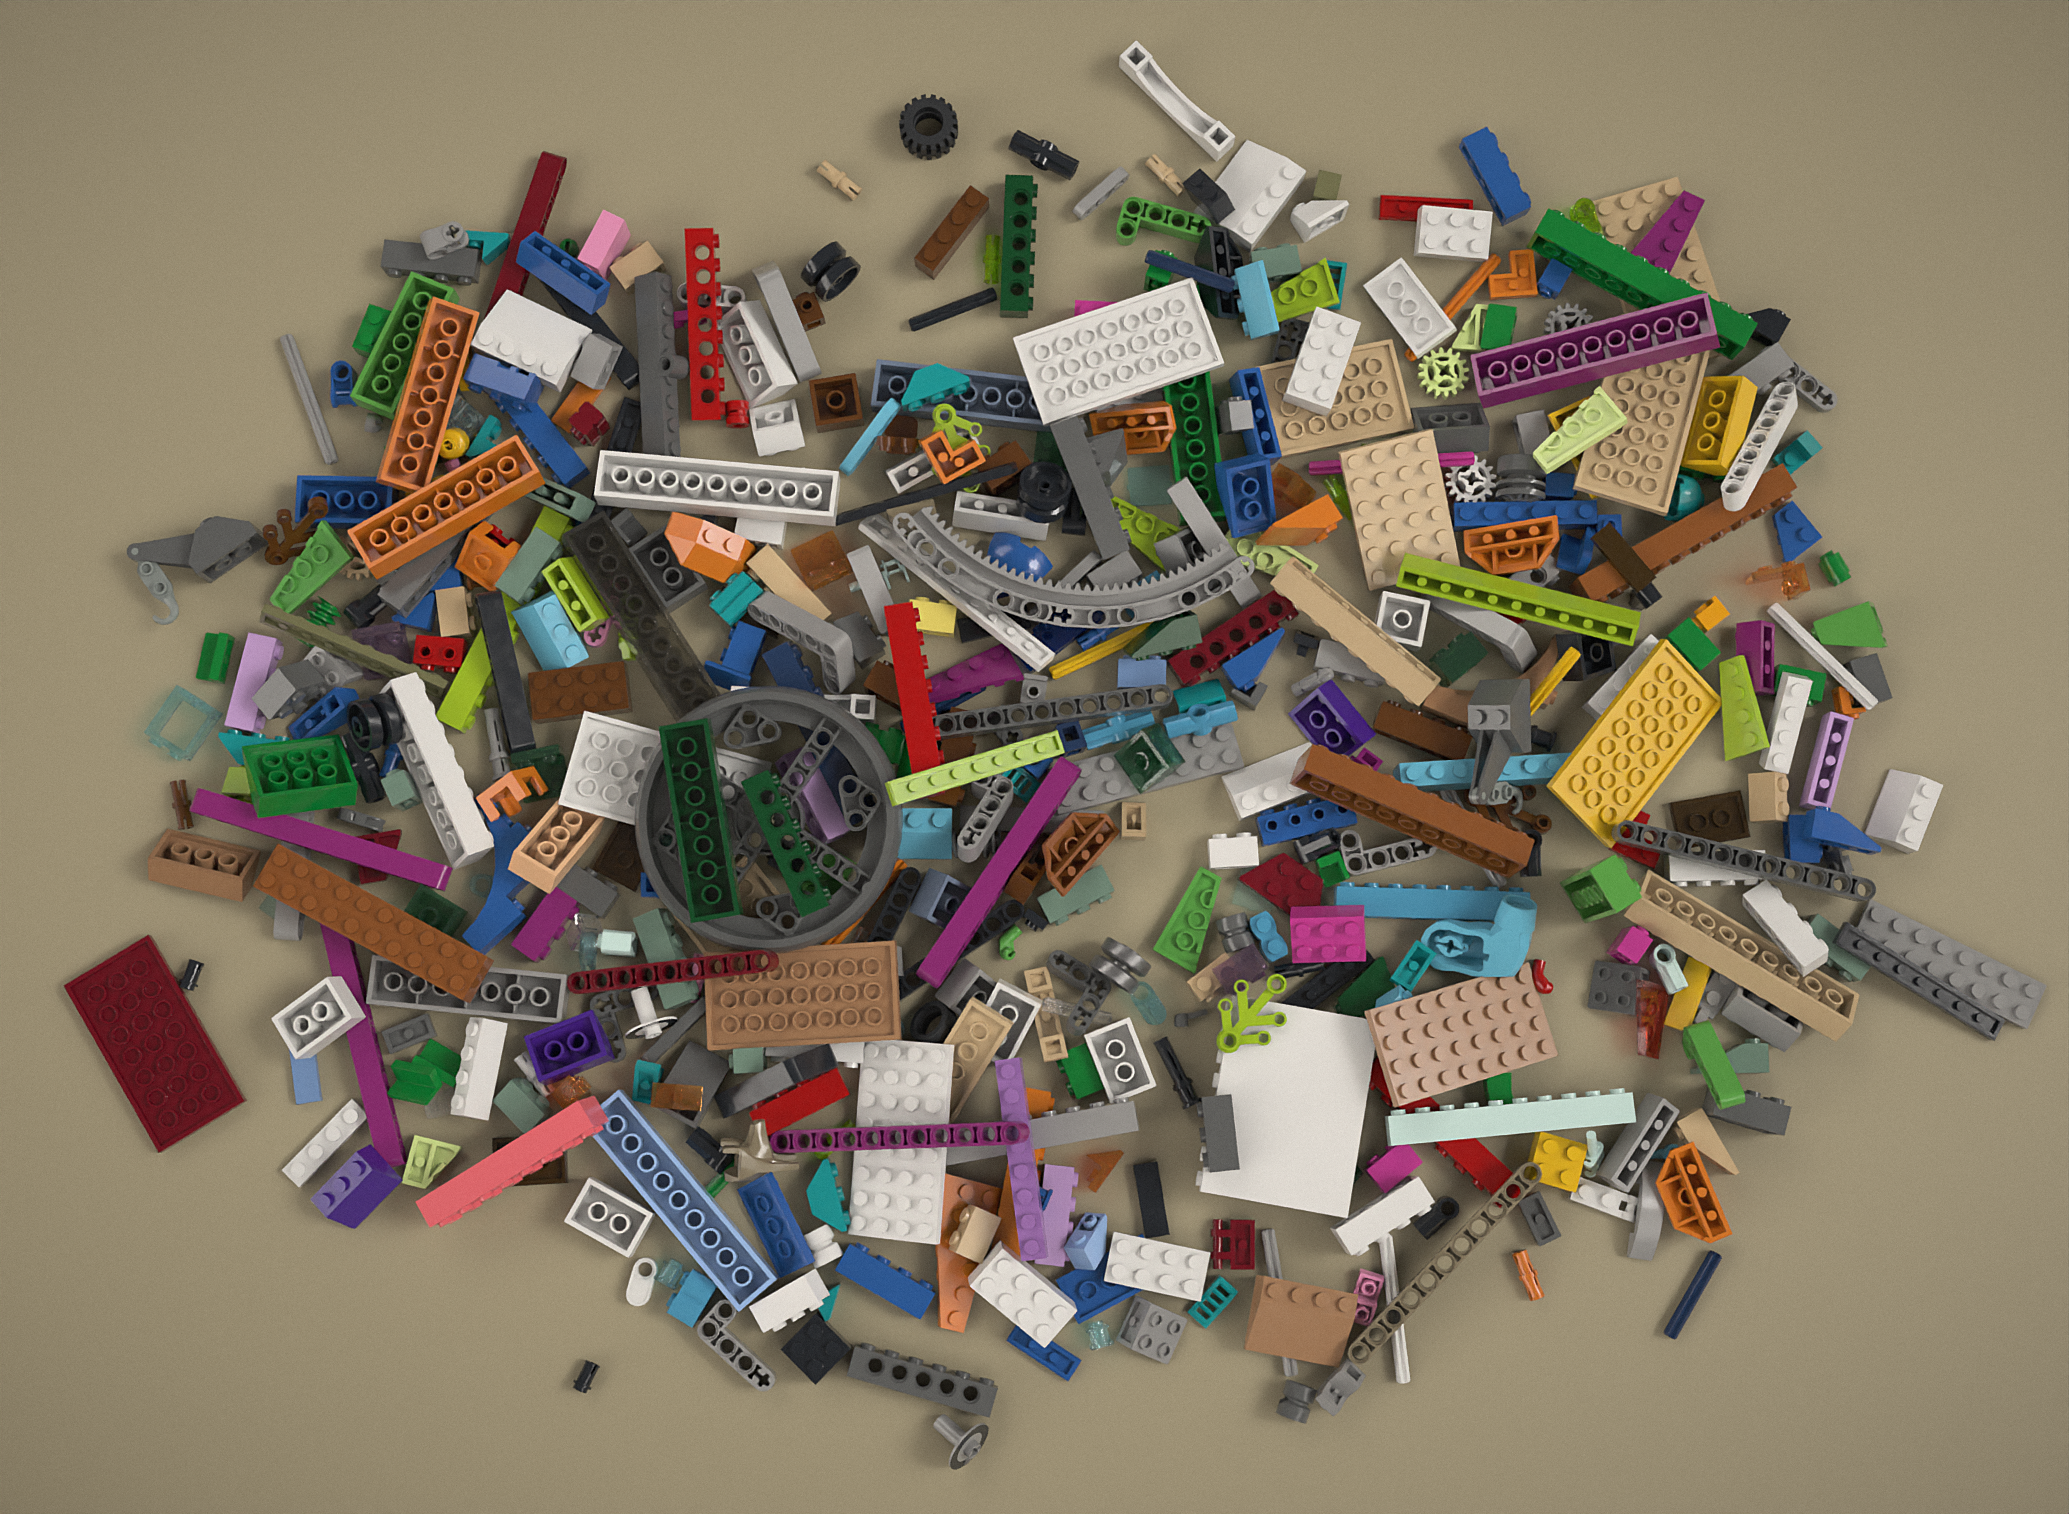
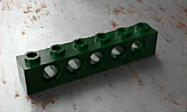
M1005 174L1000 317L1028 318V311H1033V297H1029V288H1034V274H1030V265L1035 266V251H1031V243H1036V229H1032V220L1037 219V206H1032L1033 198H1037L1038 184H1033V175ZM1024 198L1027 202L1024 205H1018L1015 203V200ZM1018 220H1022L1026 223V225L1022 228H1018L1014 225V223ZM1022 243L1025 245V248L1023 250H1016L1013 248V245ZM1020 265L1024 268V271L1015 273L1012 268ZM1014 288H1020L1023 290V294L1015 296L1011 291Z
M766 770L741 781L801 918L831 905L829 900L832 899L829 888L827 885L822 886L819 879L822 876L821 870L817 863L812 864L809 857L812 854L811 848L807 840L802 841L799 835L802 828L797 818L792 819L789 809L792 808L790 801L786 795L782 796L778 788L782 784L777 773L772 774L771 770ZM767 790L772 791L774 794V801L769 805L762 801V794ZM776 813H781L784 816V824L781 827H776L772 823V817ZM787 835L792 836L795 841L794 847L790 850L785 849L782 845V839ZM796 858H801L805 863V867L801 872H796L792 868V862ZM807 880L815 885V891L811 895L805 894L802 890V885Z

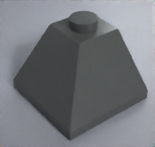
M1123 428L1086 438L1087 441L1092 440L1097 453L1093 454L1095 462H1101L1105 476L1102 477L1105 486L1108 484L1112 486L1128 463Z

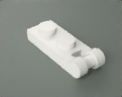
M1582 1177L1579 1179L1576 1193L1570 1192L1568 1199L1629 1222H1635L1636 1215L1634 1214L1638 1204L1637 1197ZM1621 1200L1627 1202L1625 1211L1619 1210Z

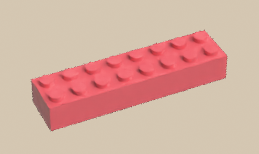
M595 1096L578 1100L417 1200L416 1204L430 1228L436 1225L442 1228L447 1224H452L461 1219L463 1214L482 1206V1202L501 1194L503 1189L509 1186L512 1187L522 1181V1177L535 1173L543 1168V1165L547 1162H552L564 1155L563 1152L582 1144L584 1139L600 1133L604 1130L602 1125L609 1122Z

